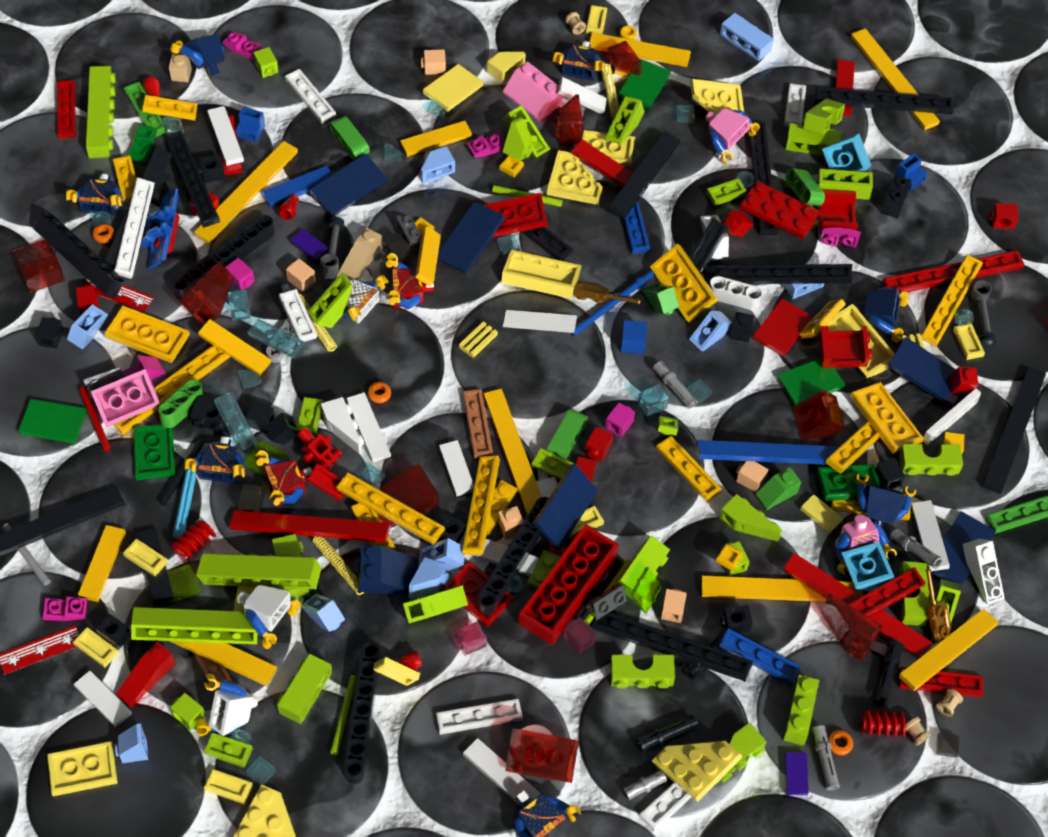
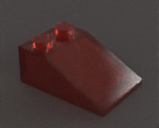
M45 239L12 250L30 293L65 281L56 254Z
M420 464L402 471L379 489L419 513L439 505L438 492ZM378 514L381 522L390 523V529L397 526L396 523Z
M829 593L821 613L844 649L853 658L864 661L875 645L883 626Z
M512 728L505 771L572 783L579 740Z

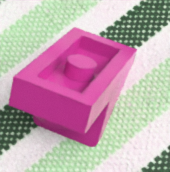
M141 355L137 356L139 364L122 371L125 378L146 369L151 380L165 374V370L156 357Z

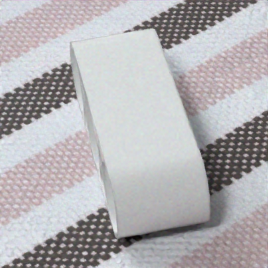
M720 276L711 279L709 287L718 298V301L749 310H756L760 306L762 291L759 287Z

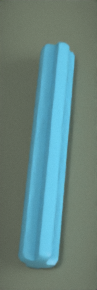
M186 469L173 531V538L175 540L179 536H183V532L186 531L197 474L192 472V469Z

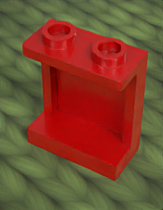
M823 190L825 200L821 206H818L820 211V235L823 228L830 227L847 228L857 231L858 223H856L855 217L856 192Z
M821 326L819 345L822 368L867 367L868 361L872 359V350L868 349L870 332H867L866 326H862L861 330L829 331L828 326Z

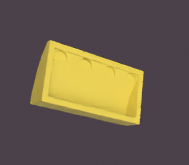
M511 249L502 272L501 283L572 299L582 265Z
M853 304L837 313L826 325L829 327V331L861 330L862 326H866L867 332H870L868 349L872 350V359L868 361L867 367H858L866 378H869L889 369L888 364L895 353Z

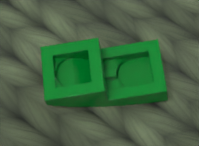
M144 125L138 127L134 135V144L128 153V156H131V160L146 163L156 137L157 128Z

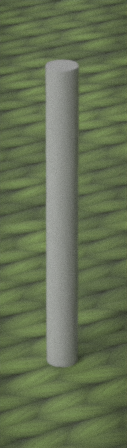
M8 523L2 526L4 532L12 529ZM25 546L17 549L44 586L48 585L51 580Z

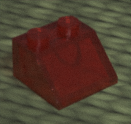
M579 94L574 95L561 107L560 116L556 117L557 127H559L556 128V138L560 139V145L578 144L581 141L583 119Z
M821 390L793 407L802 440L831 437L845 429L837 397L825 390Z

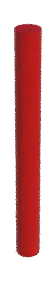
M80 387L79 393L103 451H108L111 449L87 389L86 387Z

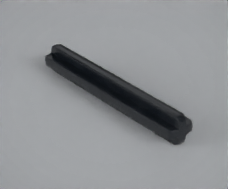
M615 558L573 616L574 620L578 623H583L589 614L586 608L588 601L598 596L601 597L624 563L619 558Z

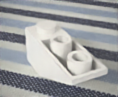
M343 397L321 403L322 415L328 430L358 454H362L361 446L364 445L362 435H358L356 432L358 426L355 418L351 419L350 414H352L349 403L345 404Z
M976 539L964 543L963 549L966 563L985 603L990 604L1005 599L993 541Z

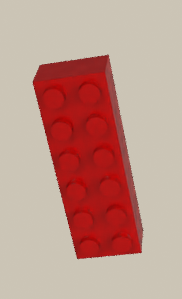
M585 524L519 613L518 625L553 646L612 561L617 557L619 544Z

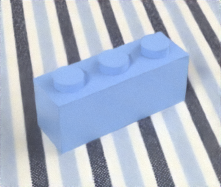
M736 13L725 20L721 26L720 35L757 61H760L772 50L774 39Z

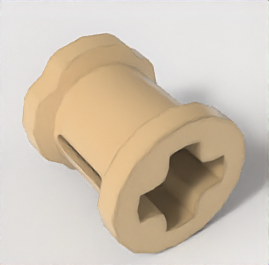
M572 12L566 17L565 21L572 27V32L575 35L581 34L586 29V24L580 20L577 12Z
M948 689L945 692L946 696L936 705L939 712L948 717L954 714L955 707L963 701L961 694L954 689Z
M919 717L906 724V731L913 737L916 746L931 736V733L927 732L921 725Z

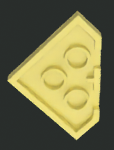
M692 79L690 82L692 98L708 112L712 111L718 115L724 108L744 112L740 85Z
M558 150L547 195L599 205L603 189L602 185L595 181L593 174L586 166L582 165L579 158L570 152Z
M720 741L666 746L652 760V763L698 802L742 756L729 743Z
M261 784L234 837H296L281 793Z

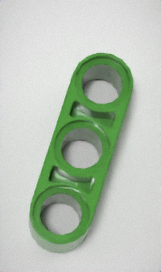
M346 116L329 123L332 134L352 160L358 159L365 153H370L367 142Z
M795 168L787 170L786 182L803 204L821 206L824 203L825 194L807 170Z
M190 380L160 405L159 416L163 427H175L192 412L197 397H204L200 381Z
M569 409L550 441L547 451L566 460L584 430L588 416Z

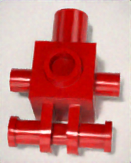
M306 426L297 433L306 444L301 448L305 454L302 458L306 463L309 461L313 464L319 462L321 466L329 470L331 464L335 465L337 459L343 455L338 448L333 453L330 452L333 447L329 443L332 441L329 435L323 436L320 433L314 437Z

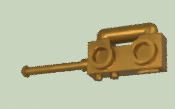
M577 283L574 289V296L580 300L590 298L594 299L596 303H604L607 299L641 303L640 299L609 294V289L604 286Z
M927 568L925 572L927 573L931 604L927 605L932 640L939 642L949 636L951 623L947 604L943 601L935 600L931 569Z

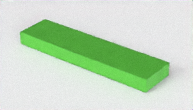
M140 82L123 87L126 96L144 126L157 128L156 137L167 133L168 128L159 114L143 112L144 99L147 93Z
M1048 495L987 514L985 518L989 526L996 533L1047 518Z

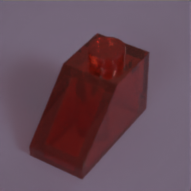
M626 41L608 47L607 62L616 71L635 75L642 74V62Z

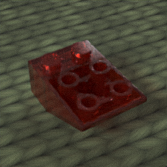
M219 261L211 267L210 271L203 278L196 282L194 287L183 295L179 302L203 325L209 319L215 321L222 312L235 277Z

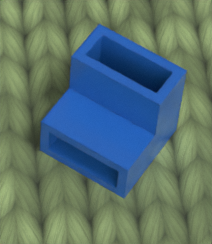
M243 107L239 113L240 123L236 128L237 137L258 142L265 128L264 113Z
M915 153L899 163L896 175L912 180L909 188L910 191L924 182L928 174L920 167L922 159Z
M624 320L621 352L644 354L647 322Z

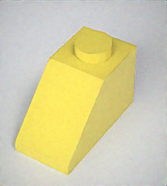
M497 53L487 61V73L503 84L513 75L515 70L525 64L526 53Z

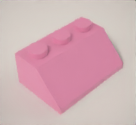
M529 62L515 70L503 90L504 95L518 106L522 105L525 111L539 122L561 106L564 100V96L558 94L559 85Z
M146 369L91 391L106 427L161 405Z

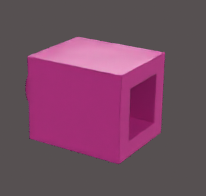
M239 258L224 268L226 279L239 291L250 287L255 281L253 270Z
M618 403L606 418L605 429L621 438L634 422L635 412L629 406Z

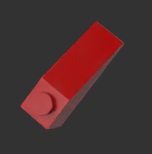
M157 642L142 656L117 691L116 696L132 708L176 664L173 654Z

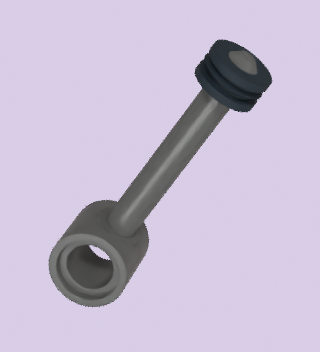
M332 217L330 219L329 228L332 230L329 252L320 259L321 274L326 279L336 278L339 272V259L335 254L339 231L343 230L344 220L340 217Z
M979 280L973 286L970 300L973 304L979 305L984 333L980 337L981 344L983 346H993L997 341L996 335L991 332L986 304L991 294L992 286L987 281Z

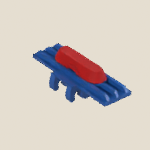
M178 189L172 190L162 198L158 211L150 212L147 215L144 236L140 246L143 248L151 247L147 267L149 270L165 261L167 254H170L174 248L180 218L176 212L179 198Z

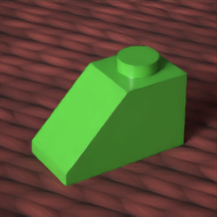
M656 283L642 289L644 295L658 313L669 315L674 312V309L680 307L673 286Z
M789 467L774 475L755 494V497L765 510H768L796 495L801 481Z

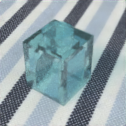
M247 290L228 292L232 321L251 318Z
M658 384L639 393L638 405L646 417H650L667 409L669 396Z

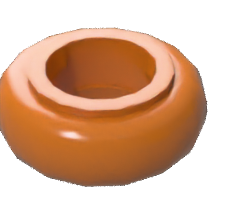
M108 224L98 225L93 230V239L100 244L109 243L115 237V230ZM102 232H108L107 235L100 236Z
M384 382L373 383L368 389L369 399L375 403H385L391 397L390 387ZM377 390H382L385 392L382 395L375 394Z
M836 730L828 737V742L832 745L830 750L836 755H846L853 748V739L845 731ZM843 739L846 746L839 747L835 744L834 740Z

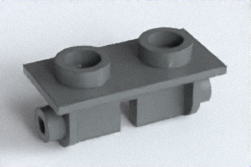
M396 216V228L401 236L405 237L404 241L407 248L415 251L417 245L421 243V234L411 216Z
M117 367L83 379L91 398L93 397L91 391L120 380L124 376L121 368Z
M624 584L612 586L609 590L602 593V597L598 596L588 601L586 608L589 612H594L596 620L627 601Z

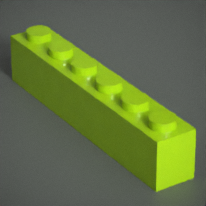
M111 66L90 67L86 149L89 158H110L111 150H114L111 137H114L112 123H115V117L112 110H115L113 96H116V91L113 83H116V74L112 73Z
M212 552L210 554H202L196 575L203 585L247 587L262 585L267 587L316 589L321 566L316 558L311 556L294 557L286 555L285 557L270 554L257 556L255 554L238 555L235 553L226 555Z
M133 608L131 640L257 645L258 633L246 619L244 612Z

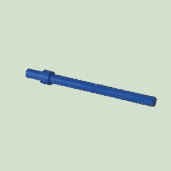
M650 270L642 277H637L630 286L616 296L627 297L635 290H640L646 285L647 281L655 276V273ZM611 299L575 326L574 333L570 334L576 336L622 300Z

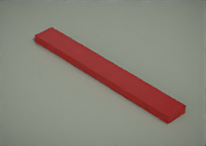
M1018 250L978 258L977 260L983 262L975 278L1021 269L1025 264ZM962 262L883 278L882 283L884 287L898 288L899 294L949 284Z
M234 510L229 525L230 530L387 542L390 531V523L236 510Z
M796 553L792 555L783 568V571L849 614L850 612L846 608L847 604L861 597V595ZM884 610L861 621L887 639L903 643L905 645L904 650L918 659L926 654L933 643Z

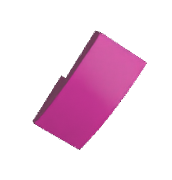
M233 31L223 41V45L230 50L252 60L254 59L253 52L262 50L261 44L248 41L246 35Z
M499 131L485 139L482 135L467 143L474 157L477 158L502 151L506 141Z
M838 227L823 228L820 242L837 247L840 242L856 248L861 232Z
M67 597L66 600L45 598L43 620L70 621L85 619L87 599Z

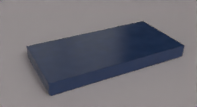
M365 153L311 188L310 193L332 218L385 184L388 178Z
M474 201L438 252L437 260L467 274L505 220V216Z
M904 337L888 367L949 407H952L959 394L951 393L949 376L956 369L912 340Z
M576 464L569 466L533 522L556 550L562 549L598 489Z
M961 511L943 538V544L949 561V569L931 571V576L939 581L944 579L962 586L971 572L966 563L963 544L976 539L991 541L996 531Z

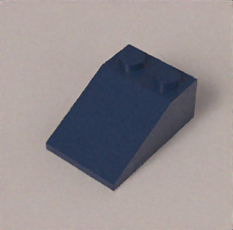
M361 545L358 555V592L409 595V584L418 570V558L382 546Z

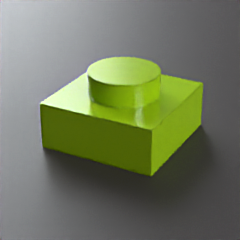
M659 416L657 422L658 432L676 436L678 420Z

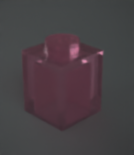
M579 617L565 625L563 638L580 655L595 643L596 633Z
M477 621L456 630L454 644L457 650H461L463 655L466 656L487 647V637Z

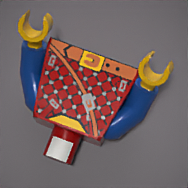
M390 253L386 257L388 259L386 266L389 268L394 266V269H392L393 290L387 295L388 298H391L389 304L394 305V308L404 307L411 309L423 302V292H434V283L428 286L415 278L416 270L398 261V257L394 253Z
M260 450L255 455L256 458H259L256 461L258 466H262L264 463L266 465L264 466L265 473L272 490L270 499H275L273 504L275 506L295 504L303 493L306 492L304 481H306L311 473V467L299 470L296 461L277 459L268 456L263 450Z

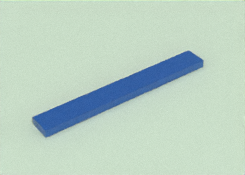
M697 440L695 444L698 459L828 465L825 463L827 458L839 448L837 446Z

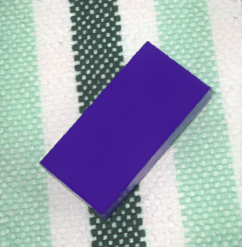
M304 229L290 239L292 245L316 263L320 261L323 255L329 252V248Z
M785 752L786 795L808 796L807 753Z

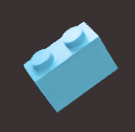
M859 133L822 149L831 170L863 172L872 166Z
M880 542L841 553L855 589L870 592L894 579L893 572Z

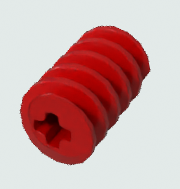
M197 520L194 523L195 526H190L189 531H184L183 536L177 538V542L173 541L171 543L174 553L184 562H187L186 556L190 559L193 558L192 551L197 554L199 553L197 546L205 547L203 541L211 542L208 537L209 535L213 538L216 537L211 526L203 520Z
M865 709L860 720V734L863 736L864 731L867 730L868 735L872 736L873 731H876L877 737H880L881 732L884 731L886 738H888L890 732L893 733L894 738H897L898 732H900L902 739H904L906 735L903 712L895 714L894 711H890L887 715L885 710H882L880 714L877 710H873L870 713L868 709Z

